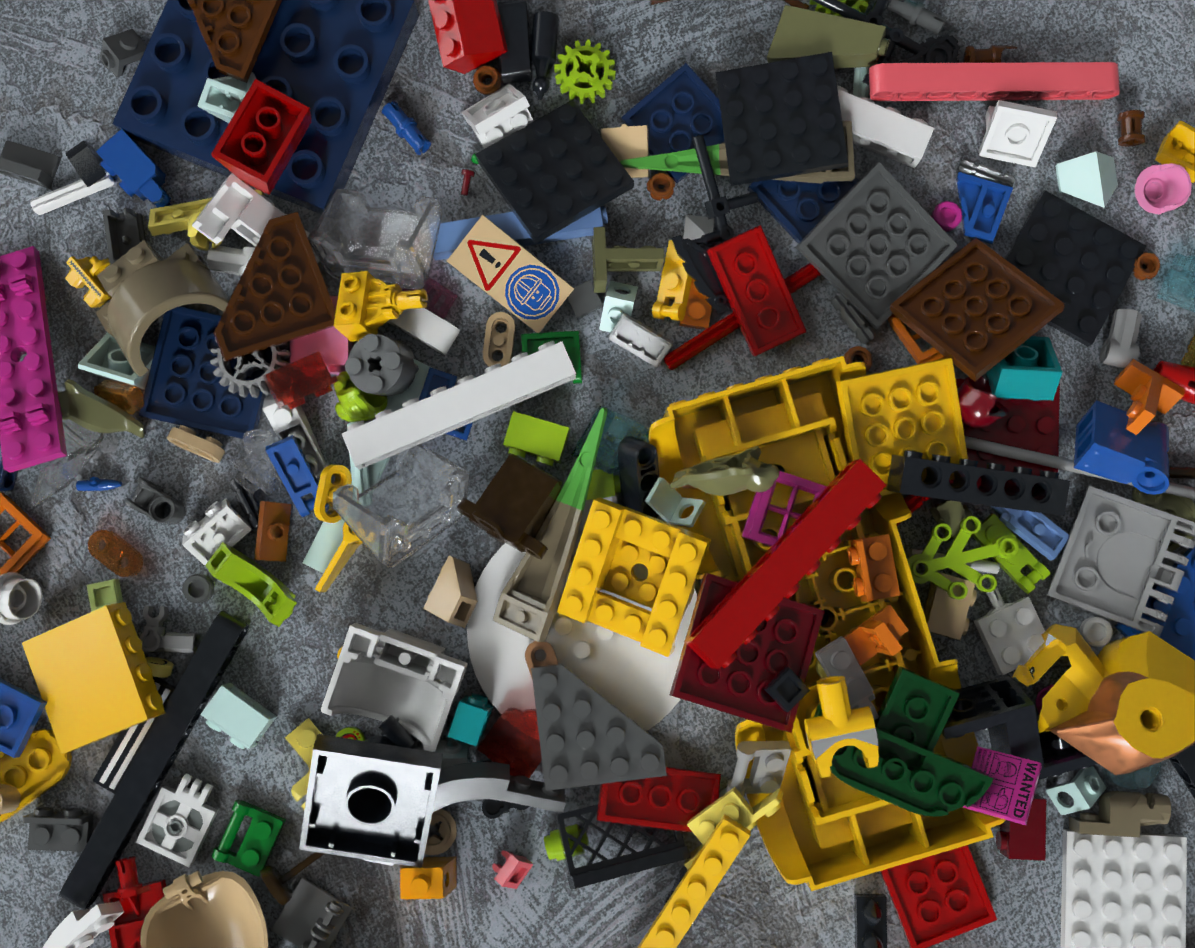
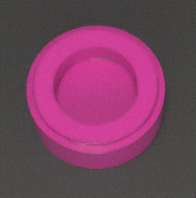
M945 201L935 207L931 217L945 232H949L960 224L962 211L954 202Z

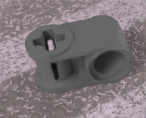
M142 477L138 478L139 484L131 497L126 498L124 501L130 508L158 523L175 525L180 523L185 516V507L181 501L163 491L158 485ZM170 504L171 513L166 518L164 516V508Z

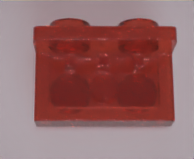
M319 351L263 376L278 408L280 409L288 405L290 410L305 404L306 400L304 397L314 393L316 398L333 391L331 385L338 382L336 376L331 377Z

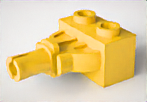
M368 271L342 273L333 326L350 342L359 341L367 334H378V327L384 325L389 319L399 318V315L406 309L426 308L427 303L424 301H428L427 292L425 289L402 292L398 284L388 285L382 280L375 279Z

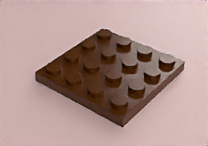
M975 238L890 304V311L943 356L952 358L954 365L972 380L976 381L1064 310L1065 303L978 238Z

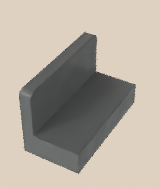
M7 140L0 155V174L51 189L61 158L57 155Z

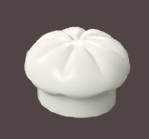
M16 572L0 575V623L13 625L22 619L32 617L39 610L43 595L38 582L33 579H27Z

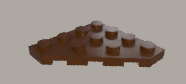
M187 0L217 70L221 74L247 83L282 0Z
M298 212L270 219L214 331V336L224 362L334 327L336 311Z

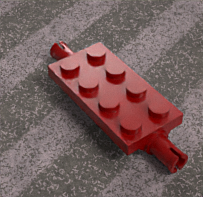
M135 856L115 861L120 888L102 894L104 903L120 901L124 913L114 921V925L109 929L112 948H141V929L145 917L152 906L165 897L163 893V888L166 887L165 879L144 884L139 882Z

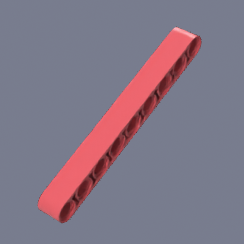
M1115 62L881 63L869 68L870 99L873 101L1104 100L1120 94L1118 64Z

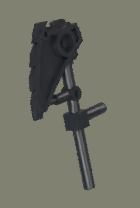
M813 0L845 18L886 26L882 24L885 18L881 16L889 0H876L872 10L866 15L839 0ZM886 26V38L890 39L886 56H880L879 64L886 63L890 59L896 45L914 54V56L898 63H959V60H957L960 49L959 41L953 35L949 36L946 34L943 37L938 36L936 39L932 36L927 38L926 42L919 44L906 37L900 28L891 29ZM868 73L865 74L862 81L867 85H869Z
M704 135L693 137L692 140L709 201L704 203L708 219L714 218L717 231L704 234L701 238L694 240L682 239V236L679 235L672 237V241L678 256L685 262L682 265L686 273L695 280L693 283L697 290L708 297L706 301L716 312L721 313L730 310L725 306L726 302L729 303L707 251L698 244L703 243L706 245L717 241L722 243L733 238L734 231L728 226L725 215L730 213V210L757 203L758 196L756 192H751L728 199L726 196L720 197Z

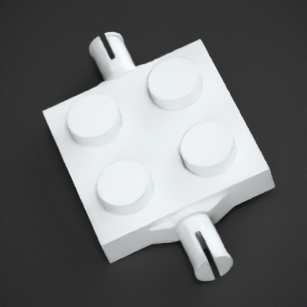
M997 587L992 592H986L993 609L985 616L974 620V624L998 675H1005L1015 670L1018 665H1024L1043 644L1044 639L1041 634L1045 630L1029 597H1023L1013 603H1004Z

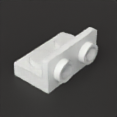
M227 498L221 503L218 501L214 502L205 511L206 516L199 522L193 521L183 531L182 545L203 565L207 564L222 542L233 547L252 530L250 524L231 507L230 501Z

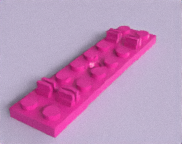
M34 246L0 256V444L3 469L9 473L67 456L45 302L46 297L40 253ZM27 353L23 361L20 362V357Z

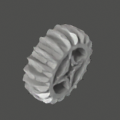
M285 342L271 347V364L265 360L264 354L267 348L251 353L261 364L254 361L251 363L245 356L238 357L235 374L232 371L230 360L224 362L220 349L212 348L211 352L218 356L210 360L211 365L218 367L213 371V374L216 377H222L219 381L220 385L224 387L229 385L228 391L233 394L239 391V395L246 398L250 392L252 397L258 398L261 390L265 395L270 394L269 385L276 389L280 387L276 381L278 377L284 380L287 379V375L281 371L283 368H291L290 363L284 361V359L291 356V352L283 350L289 343ZM255 371H265L261 377L245 381L247 376L251 377Z

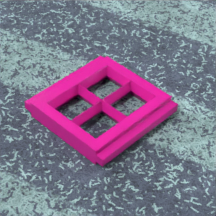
M779 471L780 475L770 489L764 492H755L741 537L772 547L785 533L790 517L797 519L801 515L792 511L798 490L815 494L814 501L827 486ZM777 482L793 487L786 509L770 504ZM768 510L784 515L777 537L761 532Z

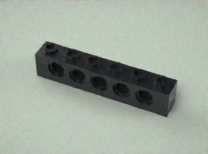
M904 450V456L892 454L887 491L1065 516L1070 480L1058 479L1059 473L1040 470V476L1032 475V469L1014 466L1013 472L1005 471L1006 465L987 462L986 468L977 467L978 461L960 458L959 464L950 463L951 457L932 454V459L927 460L922 459L923 453ZM926 468L927 477L924 481H922L921 475L923 470ZM954 473V481L950 485L949 478ZM981 477V485L978 488L977 481ZM1008 481V488L1005 491L1004 486L1005 483ZM1034 486V487H1035V490H1034V493H1033V495H1032L1031 490H1032V487Z

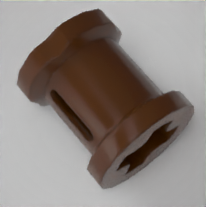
M1128 110L1117 115V121L1121 125V137L1118 138L1119 146L1130 147L1145 142V135L1142 134V120L1145 118L1144 111Z

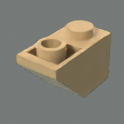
M449 555L441 568L438 579L429 593L423 609L448 623L465 628L478 602L470 564Z

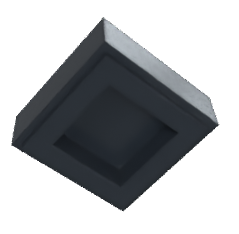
M787 666L764 688L785 712H789L810 691L803 681Z

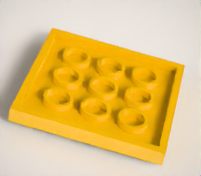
M952 358L836 381L849 462L861 459L886 484L880 492L882 496L896 493L887 491L892 454L904 456V450L923 453L922 459L927 460L932 459V454L951 457L950 463L959 464L960 458L968 459ZM926 468L923 470L921 475L922 481H924L927 477ZM954 473L950 475L949 480H954Z

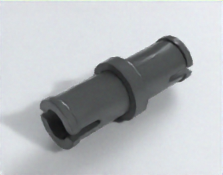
M891 0L887 11H891L909 20L910 25L914 26L917 24L935 33L937 36L947 19L924 8L925 4L921 2L916 4L910 0Z

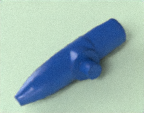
M91 477L90 480L77 481L76 483L78 491H104L122 486V482L99 479L98 477Z

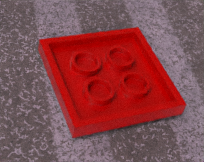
M968 845L880 871L910 948H927L997 920Z

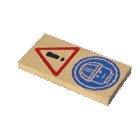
M484 215L479 218L447 260L449 264L536 333H540L574 290V287Z

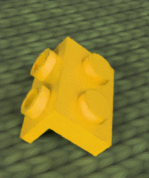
M1179 121L1163 138L1155 161L1161 164L1174 163L1184 167L1190 175L1192 183H1195V128L1184 121Z

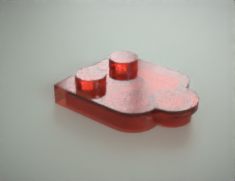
M509 708L505 710L477 750L493 762L510 764V775H522L530 778L542 761L536 709L521 711L517 708Z

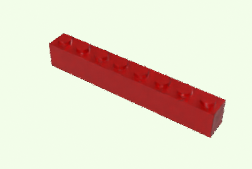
M861 459L848 463L684 642L710 668L720 669L721 667H728L736 659L737 654L735 651L742 643L747 645L757 636L759 631L756 628L762 621L765 620L767 622L777 614L780 609L777 605L783 598L786 597L788 599L798 591L801 586L798 582L805 574L809 576L821 565L819 559L825 552L830 553L838 547L842 541L839 537L846 529L848 531L852 530L862 520L860 514L866 507L868 509L872 508L882 498L880 492L886 484Z

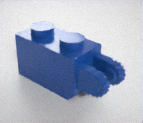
M119 130L96 151L103 159L100 165L112 177L116 174L122 180L119 183L120 187L130 197L136 194L143 201L148 199L158 208L171 205V198L161 187L165 183L166 174L124 130Z

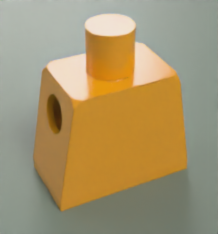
M456 856L424 857L422 868L400 865V899L445 898L457 887Z

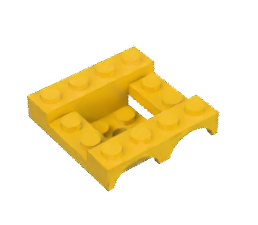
M601 497L594 499L557 613L582 623L589 621L641 642V647L669 657L674 652L675 640L681 621L692 600L696 578L712 539ZM636 564H643L647 567L648 576L646 579L636 577L634 574ZM604 589L606 591L617 594L639 604L652 608V611L646 610L644 608L633 605L631 603H628L626 601H623L621 599H618L616 597H613L600 591Z

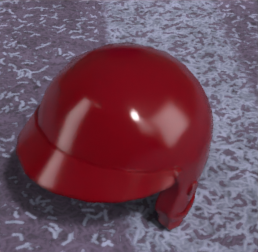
M982 376L976 381L970 377L966 378L957 389L962 423L968 427H987L1009 413L1005 406L996 401L994 394L982 391L985 386V379Z

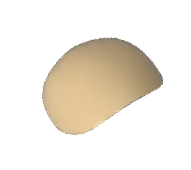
M196 871L188 876L183 874L174 879L172 884L163 888L165 897L152 906L145 917L141 929V948H269L265 918L255 893L243 877L229 871H219L201 876L200 872Z

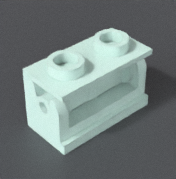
M232 683L221 685L200 714L207 719L206 724L210 728L221 732V730L231 737L229 739L231 743L241 749H250L257 746L258 743L256 741L262 738L272 722L277 718L276 715Z

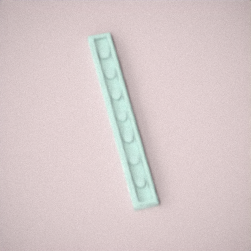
M413 359L419 370L415 374L412 384L401 394L387 396L388 403L385 410L391 409L394 412L403 408L402 404L413 398H420L430 366ZM391 457L368 466L371 495ZM352 481L344 516L336 523H322L302 562L323 574L343 541V525L345 521L352 518L357 522L365 509L354 506Z

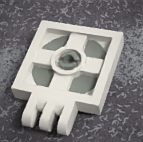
M186 773L177 790L166 785L161 788L136 843L187 867H191L196 860L218 810L206 804L213 785L207 783L202 793H199L198 791L203 781L196 778L191 788H188L192 776Z

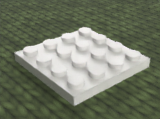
M1063 829L1060 948H1186L1187 837L1155 833H1140V837L1079 834L1070 829Z

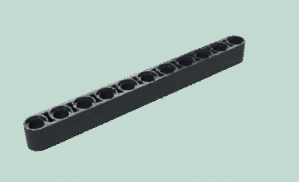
M224 610L220 611L214 618L164 707L165 714L158 717L60 892V897L83 910L90 909L95 903L116 866L115 861L121 858L199 719L200 714L245 637L249 624Z

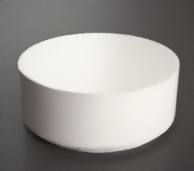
M1100 617L1085 619L1079 630L1088 645L1095 647L1105 646L1110 642L1113 635L1110 623Z

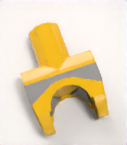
M844 676L821 678L816 683L823 715L804 719L808 746L820 777L826 778L831 776L830 766H832V758L835 752L844 746H855L861 750L867 768L877 767L879 762L878 738L871 709L869 706L851 709Z

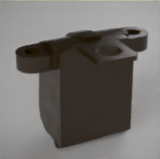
M512 454L505 460L476 504L463 498L456 509L469 518L472 524L486 531L490 537L501 543H506L520 552H527L541 560L548 548L535 539L561 491L562 481Z

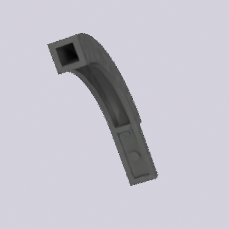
M496 762L461 763L441 768L433 812L457 802L492 799L563 813L566 804L565 789L545 791L544 782L530 780L522 775L511 776L510 764ZM365 860V861H370V862H375V863H380V864H386V865H391V866H393L392 863L372 861V860Z

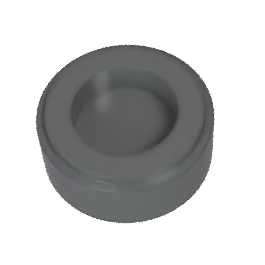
M194 574L184 581L182 592L189 602L204 603L211 599L215 588L211 578L203 574Z

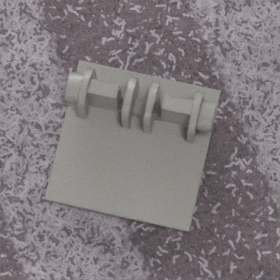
M302 877L292 893L291 900L286 903L271 930L299 948H330L353 908Z

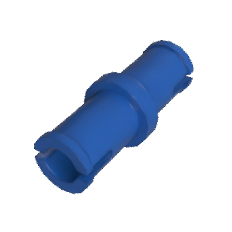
M396 101L389 102L383 107L382 114L396 128L397 135L400 138H405L417 155L425 153L430 148L431 142L417 128V122L413 118H409Z

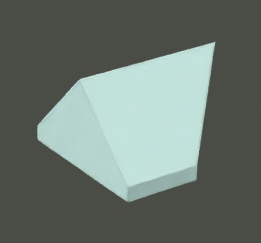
M251 73L247 83L229 76L215 79L207 78L197 106L230 123L253 81L256 79L254 73Z
M1095 151L1055 165L1059 193H1066L1105 208L1118 186L1114 157Z

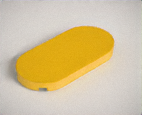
M34 730L20 757L13 758L0 751V784L16 787L21 795V802L18 808L10 813L1 814L0 823L18 813L58 784L67 775L72 761L71 751L61 755L53 730Z

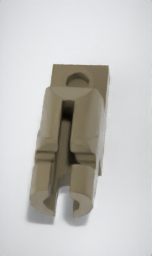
M1110 791L1101 794L1099 798V814L1080 812V817H1069V829L1079 834L1140 837V826L1168 824L1171 817L1170 798L1167 795L1155 793L1143 795L1139 792Z

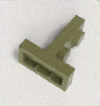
M594 227L592 235L594 293H605L607 272L661 271L664 263V248H656L654 246H643L641 248L614 246L606 248L605 227Z

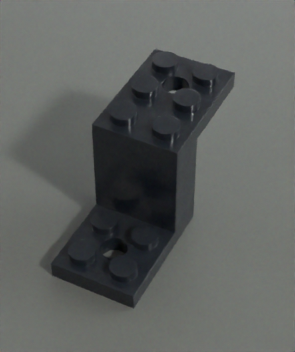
M1010 675L956 690L960 695L942 731L945 739L959 738L967 733L978 730H988L992 750L1040 762L1042 768L1038 780L1051 776H1060L1066 772L1089 768L1092 765L1098 764L1051 731L1039 733L1035 704Z

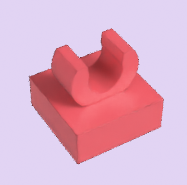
M503 850L501 854L506 858V862L503 866L496 863L492 865L493 870L498 873L494 879L502 887L517 889L534 864L526 857L514 855L512 852Z

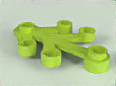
M968 516L961 520L960 530L945 556L933 559L941 542L947 541L952 535L950 526L941 523L936 524L932 528V536L922 553L910 556L907 561L914 583L922 584L929 581L945 590L952 599L960 600L966 597L968 593L967 586L963 582L950 581L938 573V570L949 568L974 583L980 591L992 592L997 586L995 577L990 574H981L966 565V563L994 556L1000 559L1013 558L1018 553L1019 544L1014 537L1002 535L996 537L991 545L962 552L971 535L977 533L981 528L980 520L977 517ZM968 520H972L975 524L972 531L966 527ZM939 527H943L946 530L944 538H940L937 535ZM1006 541L1012 546L1011 551L1008 553L1003 549V544ZM919 563L925 566L923 574H918L916 571V566ZM984 578H988L991 582L990 587L987 589L982 586ZM955 585H959L962 589L959 596H955L953 593Z

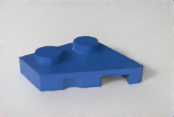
M959 172L956 181L960 209L962 211L964 236L973 239L978 238L980 241L993 244L1013 188Z

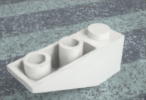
M292 387L264 398L262 409L279 441L294 435L315 477H319L327 464Z

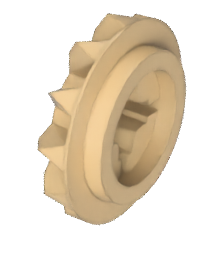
M442 808L432 813L430 825L433 826L441 821L442 823L438 830L441 835L438 837L434 834L427 839L425 854L427 855L444 853L452 846L457 835L456 821H454L449 811Z

